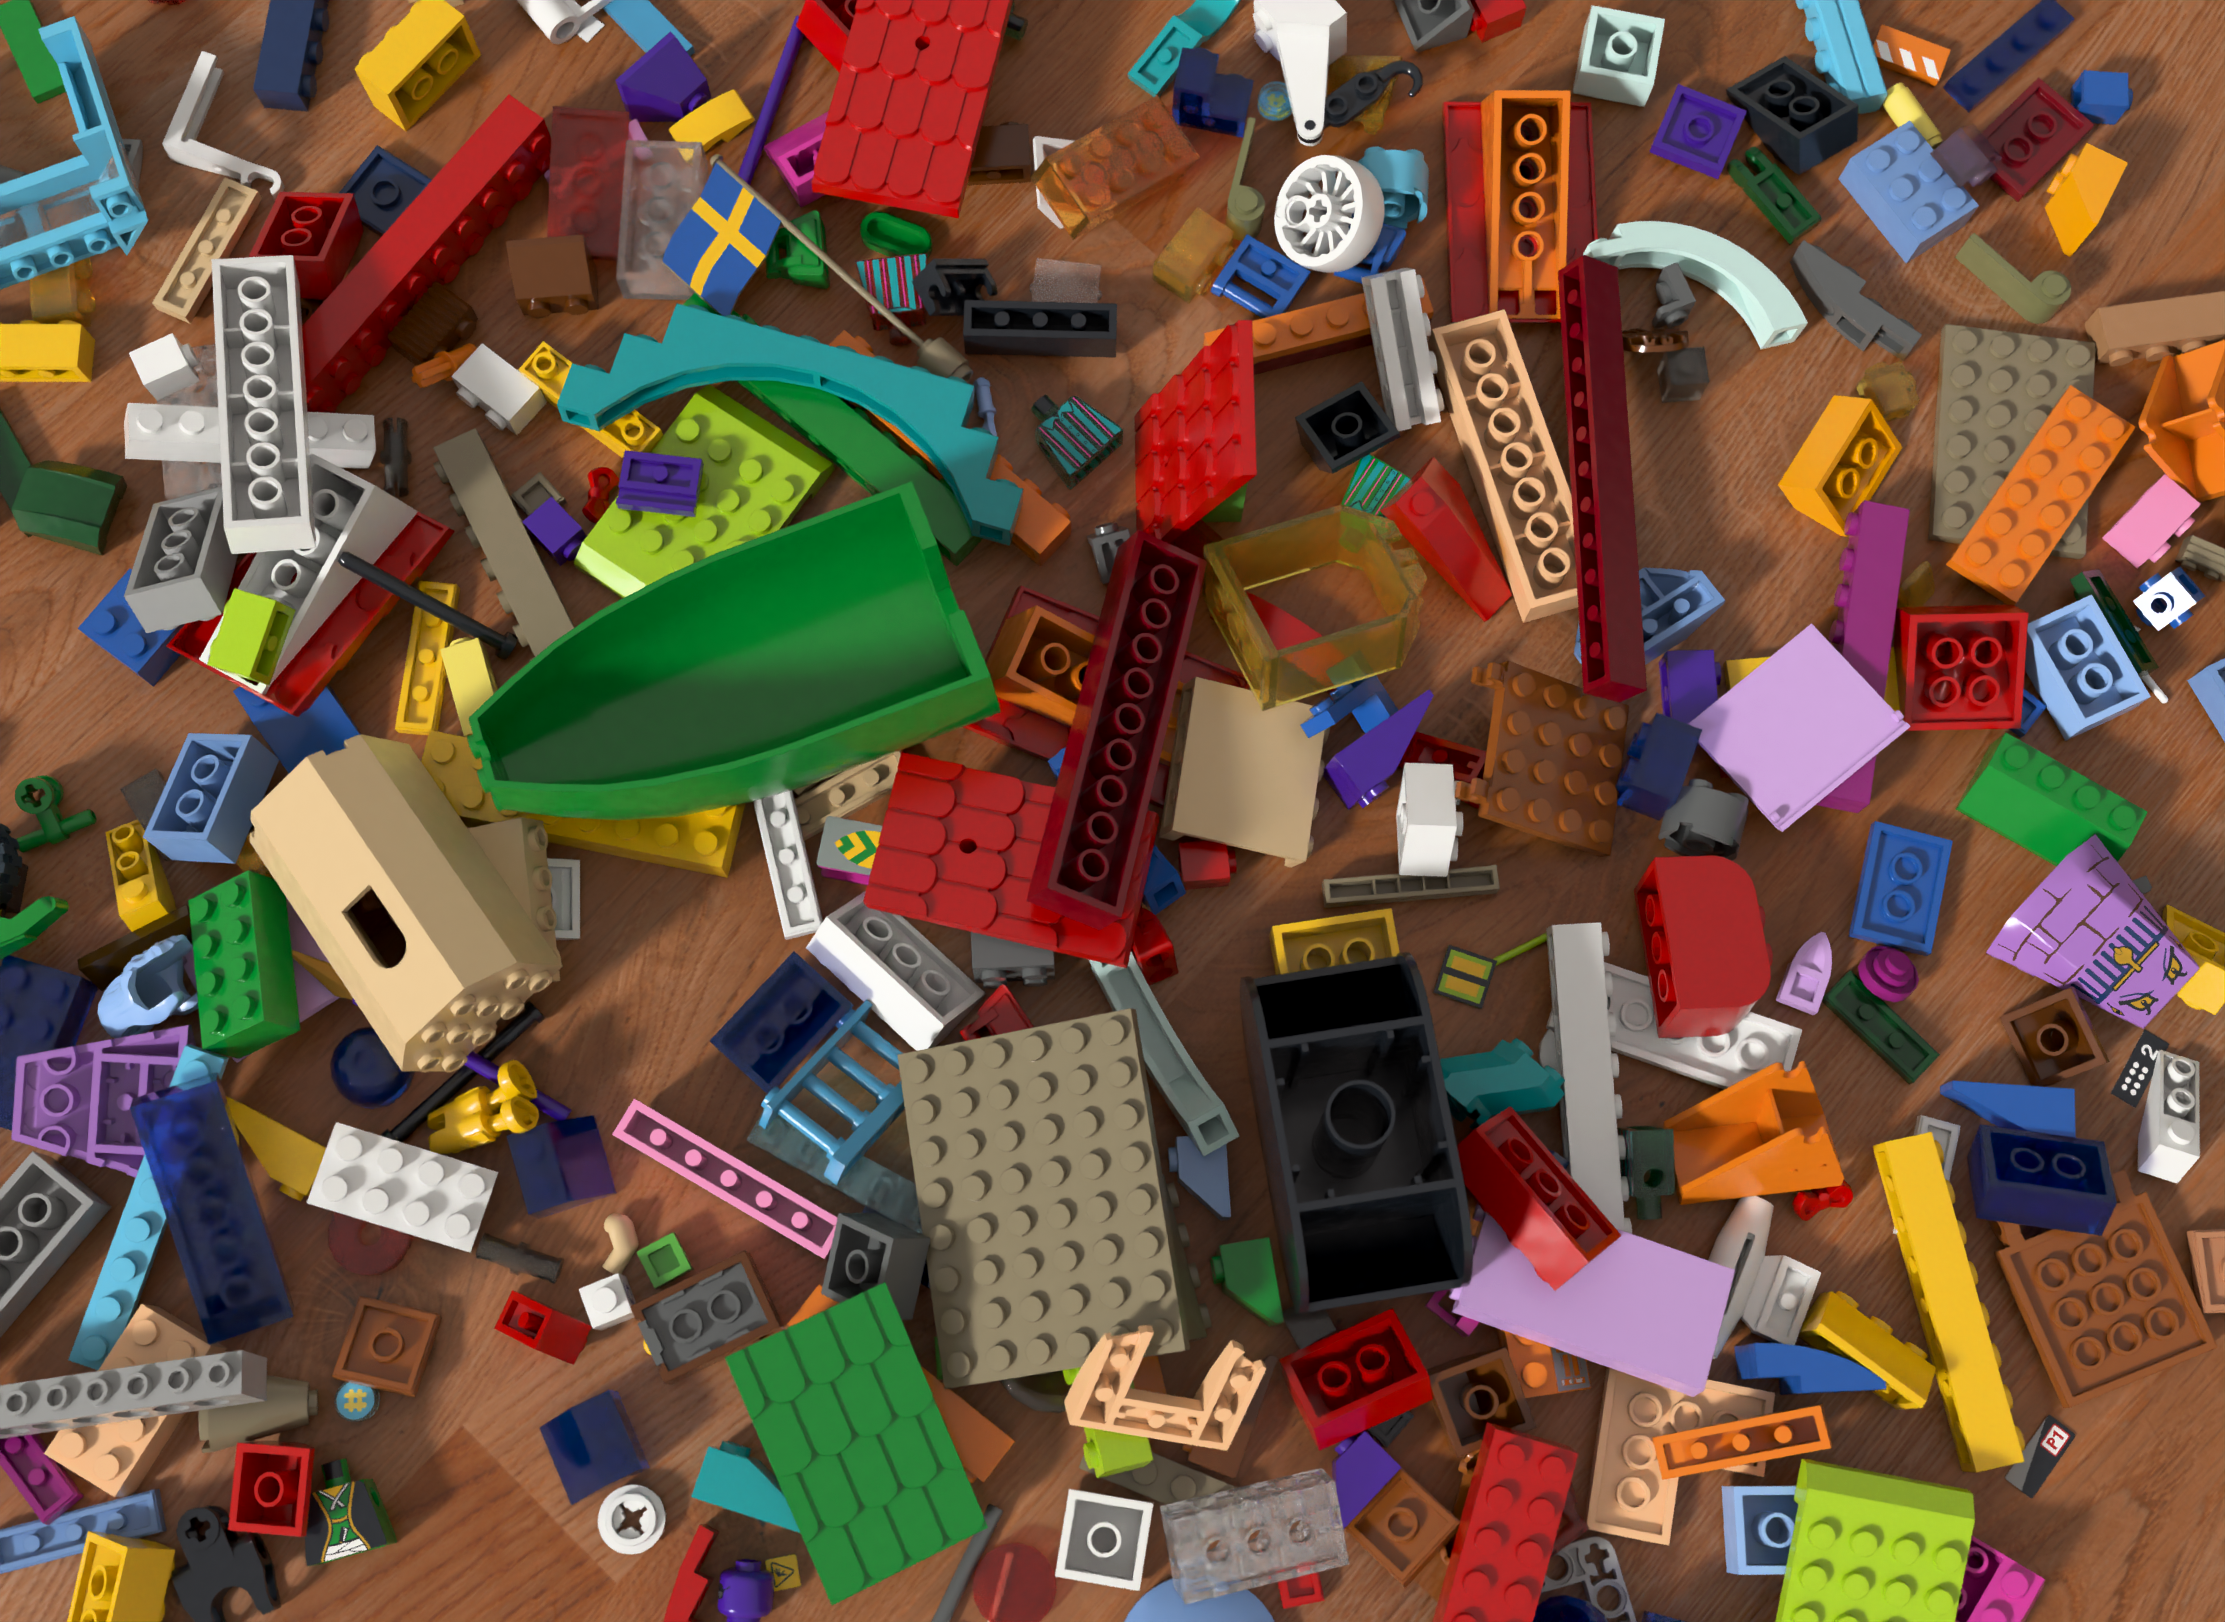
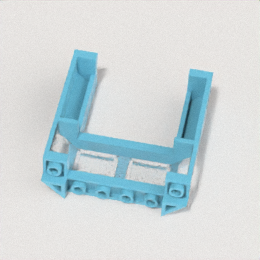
M75 16L39 28L38 30L43 43L58 64L79 133L72 135L83 155L0 184V290L55 269L69 266L72 263L96 254L104 253L118 246L122 248L127 256L149 221L90 40Z

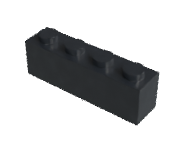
M964 300L963 339L965 354L1116 358V303Z

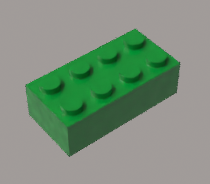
M248 870L188 900L202 1050L240 1059L300 1031L287 902L285 894L275 879Z

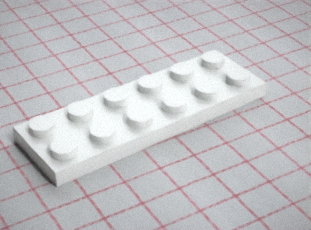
M1604 962L1605 972L1611 973L1613 982V994L1607 997L1608 1013H1614L1616 1021V1036L1610 1037L1611 1051L1721 1089H1726L1777 1062L1783 1064L1785 1071H1791L1802 1029L1749 1012L1735 1029L1723 1035L1658 1038L1648 977ZM1551 1009L1546 1028L1554 1031L1553 1011Z

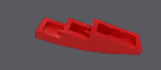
M707 1524L699 1525L680 1566L667 1606L664 1622H701L694 1618L714 1578L703 1573L700 1569L720 1532Z

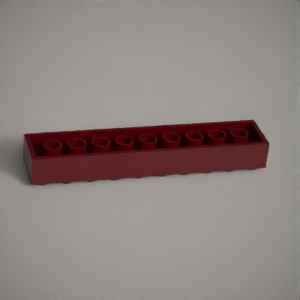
M1141 530L1136 531L1122 543L1116 552L1026 900L1098 930L1105 928L1122 917L1207 565L1206 560Z

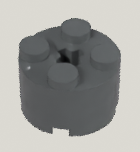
M1691 779L1688 786H1681L1671 790L1658 838L1659 840L1666 838L1664 846L1682 856H1706L1708 854L1718 855L1732 861L1737 858L1749 812L1747 808L1749 799L1738 793H1724L1715 790L1708 781Z

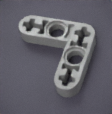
M1589 1536L1553 1546L1551 1555H1559L1564 1559L1566 1572L1558 1580H1552L1545 1575L1541 1593L1582 1582L1594 1622H1603V1618H1616L1625 1613L1626 1620H1617L1618 1622H1637L1615 1550L1610 1542L1601 1537ZM1591 1544H1594L1596 1549L1605 1551V1557L1600 1559V1566L1603 1573L1612 1571L1613 1578H1601L1591 1584L1590 1575L1599 1576L1595 1564L1585 1561V1555L1590 1553ZM1607 1585L1613 1586L1619 1594L1618 1605L1610 1611L1603 1610L1597 1603L1598 1591Z

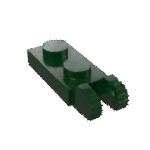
M1751 147L1745 152V159L1749 166L1752 167V170L1758 174L1757 176H1754L1738 159H1734L1727 164V171L1731 178L1734 179V182L1739 187H1743V191L1789 244H1792L1819 225L1822 220L1819 213L1775 163L1772 164L1758 148Z

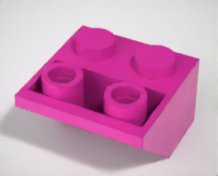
M828 112L763 146L766 154L801 208L826 195L813 192L811 182L826 128Z
M1972 1536L1955 1622H2024L2044 1588L2045 1579Z

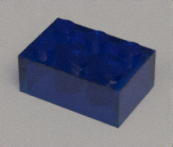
M1980 1124L1967 1156L1976 1218L2102 1236L2117 1204L2104 1141Z

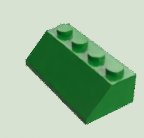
M2006 732L1990 744L1955 808L2055 866H2058L2068 854L2095 834L2118 862L2132 844L2148 813Z

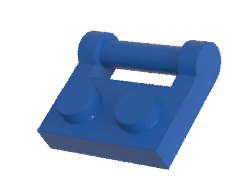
M1247 234L1215 280L1211 293L1220 298L1225 296L1257 316L1266 318L1287 312L1308 281L1310 271ZM1235 276H1238L1278 301L1272 307L1231 281Z

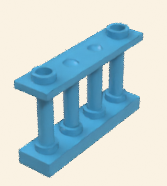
M867 1000L856 1011L852 1008L848 1009L836 1025L838 1030L782 1089L775 1086L761 1103L764 1112L759 1125L766 1129L780 1115L827 1152L826 1157L830 1161L824 1176L835 1185L844 1178L905 1110L901 1081L896 1086L891 1083L886 1085L841 1050L855 1036L899 1070L897 1055L903 1053L865 1024L873 1005ZM828 1062H831L876 1097L875 1103L878 1106L872 1113L867 1110L862 1112L816 1075ZM805 1088L852 1125V1135L847 1140L842 1137L839 1139L835 1138L791 1103L793 1099Z

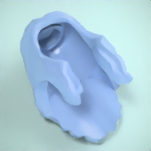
M175 935L156 942L150 949L133 956L131 961L123 968V973L116 977L104 991L98 1004L97 1014L102 1027L110 1037L120 1038L147 1033L155 1024H159L171 1015H187L198 1009L197 992L191 996L186 991L183 983L184 966L182 957L193 948V944L189 942L185 935Z

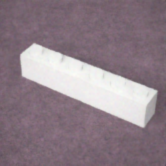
M144 403L127 404L124 420L125 459L221 463L218 407ZM307 412L310 456L313 453L340 468L369 469L376 452L374 415Z

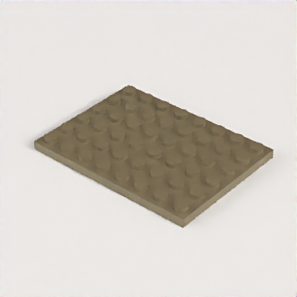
M1129 1008L898 1054L922 1233L930 1238L926 1261L944 1388L949 1389L1082 1367L1088 1355L1105 1333L1111 1332V1336L1137 1332L1138 1327L1143 1325H1152L1154 1332L1143 1357L1190 1350L1136 1009Z

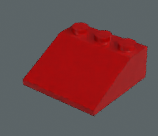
M2014 605L1896 607L1894 651L1899 708L1904 716L1902 720L1911 726L1906 731L2021 729L2029 613Z

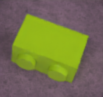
M234 588L230 600H228L224 607V618L218 635L211 644L210 658L207 665L269 686L296 610L276 600Z

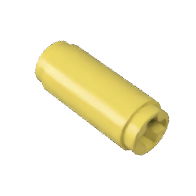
M1902 82L1887 90L1888 95L1883 102V107L1893 122L1899 128L1906 122L1911 121L1933 150L1936 151L1944 141L1941 139L1940 132L1913 93Z

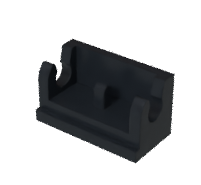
M933 259L912 280L929 316H964V300H985L981 296L983 285L990 296H997V286L987 269L989 264L986 259Z

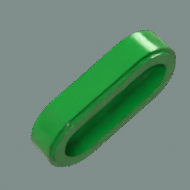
M880 211L868 214L861 222V239L864 245L873 251L896 258V260H899V257H901L902 262H904V256H910L912 265H915L914 255H916L917 264H920L919 255L926 254V260L931 255V236L920 225Z

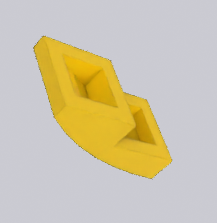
M733 89L701 105L668 130L686 158L694 162L720 139L728 143L756 119L738 92Z

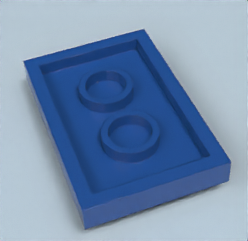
M1878 821L1873 822L1870 826L1848 936L1922 956L1930 955L1953 841Z

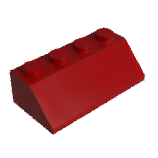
M1511 1106L1474 1129L1457 1145L1464 1184L1477 1198L1481 1209L1494 1218L1506 1233L1509 1242L1515 1248L1521 1250L1534 1266L1537 1275L1547 1282L1554 1291L1622 1236Z

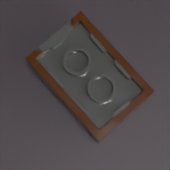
M746 1250L630 1306L635 1319L641 1321L638 1323V1326L644 1337L645 1351L653 1357L656 1366L662 1367L658 1370L665 1384L670 1385L725 1359L724 1357L785 1329L753 1257Z

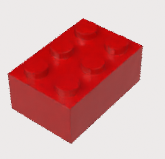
M279 192L249 257L293 255L299 280L300 298L326 300L343 281L364 232L354 194Z
M1393 1308L1279 1359L1285 1383L1319 1451L1433 1400L1429 1374Z

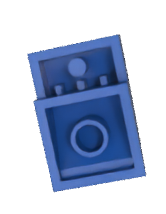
M1751 1343L1734 1346L1737 1380L1778 1378L1780 1395L1886 1389V1381L1870 1370L1848 1359L1822 1350L1781 1343Z

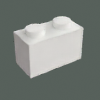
M483 343L452 375L454 382L459 388L456 392L458 397L473 409L476 405L480 406L487 412L485 417L501 431L506 427L515 435H518L547 403L541 389Z

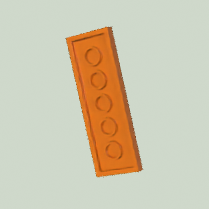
M2070 385L1946 565L2006 605H2015L2136 427Z

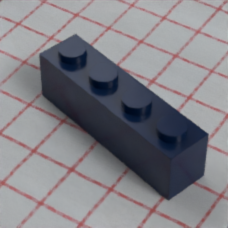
M270 0L253 87L264 108L308 112L310 99L315 97L317 91L315 72L317 65H320L323 59L321 40L323 32H326L329 27V13L327 11L329 0Z

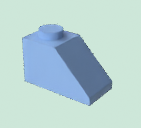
M1189 1136L1176 1137L1175 1147L1168 1148L1169 1172H1177L1178 1183L1220 1221L1229 1220L1231 1210L1226 1144L1203 1156Z

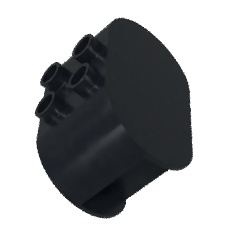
M1403 952L1398 953L1395 957L1260 978L1242 977L1240 980V1006L1248 1073L1279 1250L1288 1290L1296 1313L1300 1314L1469 1286L1473 1271V1245L1466 1190L1429 1002L1421 973L1412 954Z

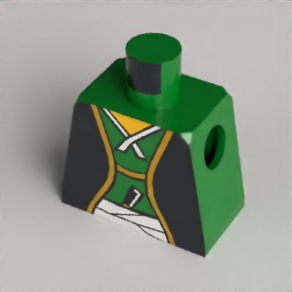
M347 1459L321 1465L326 1489L310 1494L307 1533L305 1536L306 1565H320L397 1543L395 1532L374 1480L362 1479L351 1482Z

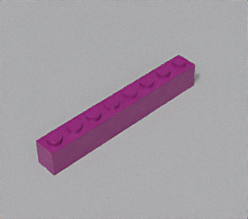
M1864 500L1854 512L1848 514L1845 522L1844 534L1849 535L1848 547L1844 548L1839 563V569L1844 571L1843 583L1838 585L1835 593L1834 606L1839 607L1838 618L1833 621L1830 629L1829 642L1834 643L1833 647L1884 699L1910 509ZM1876 755L1816 805L1853 813H1859L1870 804Z

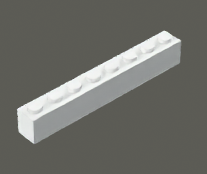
M1601 922L1551 925L1546 928L1557 1072L1565 1080L1560 1087L1565 1095L1559 1100L1563 1156L1564 1159L1569 1161L1566 1171L1616 1229L1632 1234L1630 1218H1624L1623 1201L1629 1200L1628 1180L1626 1176H1621L1620 1160H1625L1626 1157L1624 1136L1618 1135L1617 1119L1622 1118L1623 1112L1620 1094H1614L1613 1078L1619 1077V1060L1617 1053H1611L1610 1037L1616 1036V1021L1614 1013H1608L1607 997L1613 994V982L1611 973L1605 972L1604 956H1609L1610 952L1609 936L1607 932H1602Z

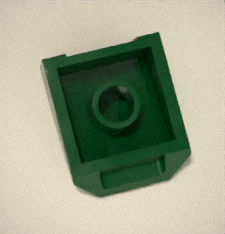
M45 460L27 467L11 510L20 531L102 556L107 544L106 538L120 499L124 497L127 484L123 476L71 463Z

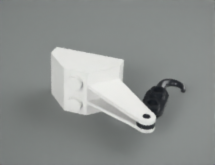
M1254 0L1253 19L1256 31L1254 38L1264 52L1270 51L1281 62L1296 125L1297 137L1303 145L1315 146L1319 144L1327 127L1345 126L1380 100L1389 82L1397 75L1407 74L1413 79L1414 84L1408 93L1409 97L1413 98L1420 92L1423 85V76L1419 68L1413 63L1403 60L1391 62L1380 69L1359 73L1326 97L1329 65L1347 53V12L1336 0Z

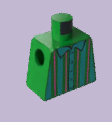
M1371 454L1361 458L1338 513V518L1348 524L1340 537L1341 541L1354 550H1360L1368 537L1384 544L1397 529L1380 510L1411 478Z

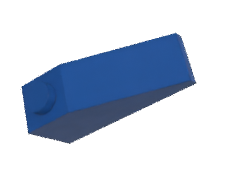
M1950 1081L1940 1086V1094L2021 1140H2034L2035 1147L2060 1148L2061 1142L2076 1138L2075 1089L1968 1081Z

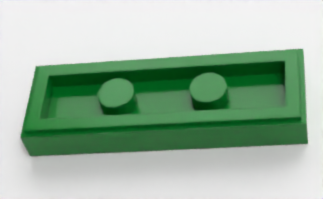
M11 0L0 5V28L33 99L39 104L66 92L58 64L41 39L38 29L42 28L43 25L32 1Z

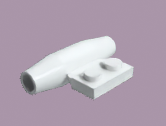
M1757 1196L1739 1199L1718 1234L1708 1261L1735 1270L1712 1359L1718 1357L1740 1318L1751 1330L1750 1332L1773 1343L1795 1345L1822 1273L1785 1255L1765 1256L1774 1206Z

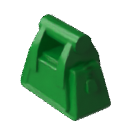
M813 210L790 221L827 254L826 231L819 211ZM780 228L765 259L766 277L769 279H789L798 285L822 289L829 288L828 265L787 228ZM779 249L786 250V258L780 259Z

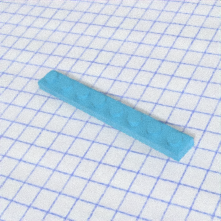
M190 1044L184 1046L72 1348L69 1361L99 1370L133 1318L223 1076L228 1057L202 1050V1048Z

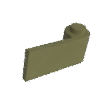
M1252 117L1248 118L1226 213V230L1232 238L1243 241L1247 234L1253 238L1259 235L1262 229L1265 210L1263 195L1254 188L1242 185L1254 138L1256 118Z
M1975 233L1968 238L1955 256L1976 277L2031 323L2042 324L2051 320L2071 295L2070 281L2062 273L2053 270L2044 271L2030 282Z

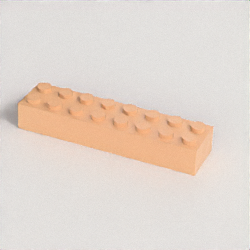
M1505 309L1432 329L1428 348L1429 351L1434 352L1436 357V376L1522 622L1525 623L1578 608L1571 492Z

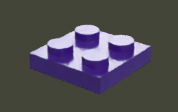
M1678 84L1649 152L1718 179L1747 111Z

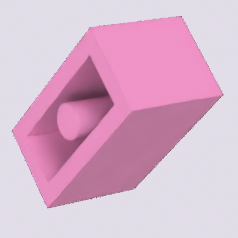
M2164 474L2137 500L2102 539L2136 568L2140 567L2148 559L2155 563L2171 547L2166 542L2174 533L2177 537H2180L2195 522V519L2190 515L2201 504Z

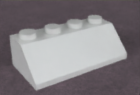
M865 892L828 915L806 949L863 1002L867 1000L873 1004L871 1009L878 1017L884 1020L916 1051L933 1048L950 1034L983 999L986 993L901 915L868 908L863 903Z

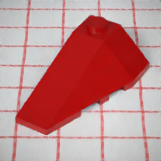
M1432 457L1394 495L1380 512L1477 615L1486 622L1511 597L1512 592L1460 484Z

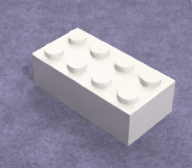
M336 1122L307 1203L471 1253L498 1172Z

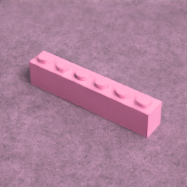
M633 1099L612 1135L828 1261L838 1219L836 1216Z

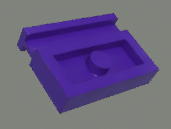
M625 450L619 481V495L616 499L618 509L696 517V504L699 499L704 468L702 459Z

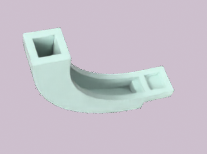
M1635 221L1617 224L1609 239L1600 238L1591 242L1583 255L1616 266L1618 269L1638 267L1663 269V267L1677 262L1683 275L1709 287L1735 308L1751 329L1760 349L1794 342L1808 324L1800 306L1789 290L1762 262L1734 243L1711 232L1692 226L1661 221Z
M1132 952L1130 953L1127 968L1089 960L1092 966L1091 970L1113 1012L1129 1008L1136 1009L1145 1068L1171 1111L1201 1154L1206 1156L1239 1137L1224 1103L1209 1086L1180 1042L1146 982Z

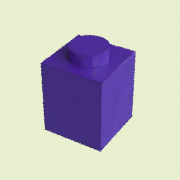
M552 497L522 521L530 536L560 566L567 560L572 561L576 558L582 542L587 537L582 527Z

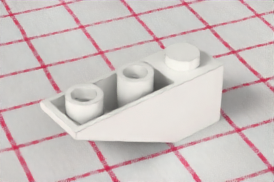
M2159 1050L2138 1136L2137 1171L2178 1183L2200 1157L2199 1062Z

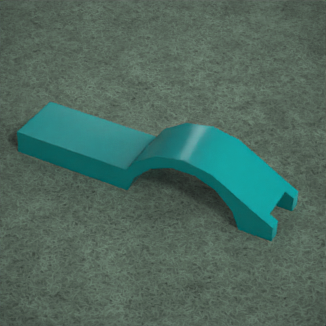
M1196 0L1182 14L1178 16L1173 15L1128 72L1129 79L1158 100L1200 45L1213 37L1228 21L1241 0Z

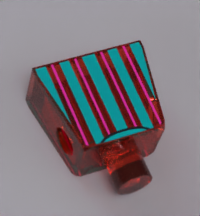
M927 253L855 261L859 284L910 330L911 327L926 324L927 310L912 280L928 265ZM864 298L874 330H889L890 344L894 346H904L912 342Z

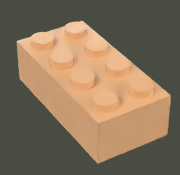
M141 1304L98 1371L224 1353L227 1348L159 1306ZM185 1413L59 1430L44 1454L113 1497H128L134 1495Z

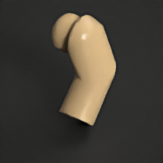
M613 1213L604 1222V1229L606 1232H609L613 1250L602 1267L612 1274H622L638 1249L639 1241L634 1224L626 1215Z

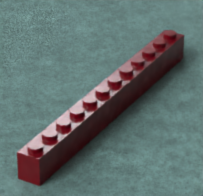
M1582 255L1558 271L1583 693L1620 703L1646 691L1647 682L1618 267Z

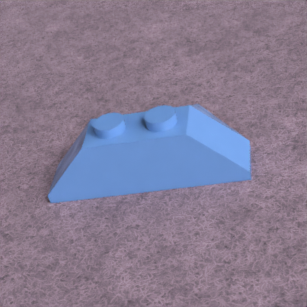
M1646 567L1639 570L1645 665L1687 639L1725 603V599L1702 571L1690 570V572L1676 569ZM1578 621L1573 654L1582 665Z

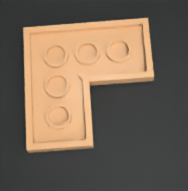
M1607 1367L1583 1529L1669 1546L1679 1477L1662 1480L1652 1437L1773 1413L1775 1393L1707 1379L1704 1391L1692 1397ZM1766 1460L1723 1468L1722 1470L1764 1477Z

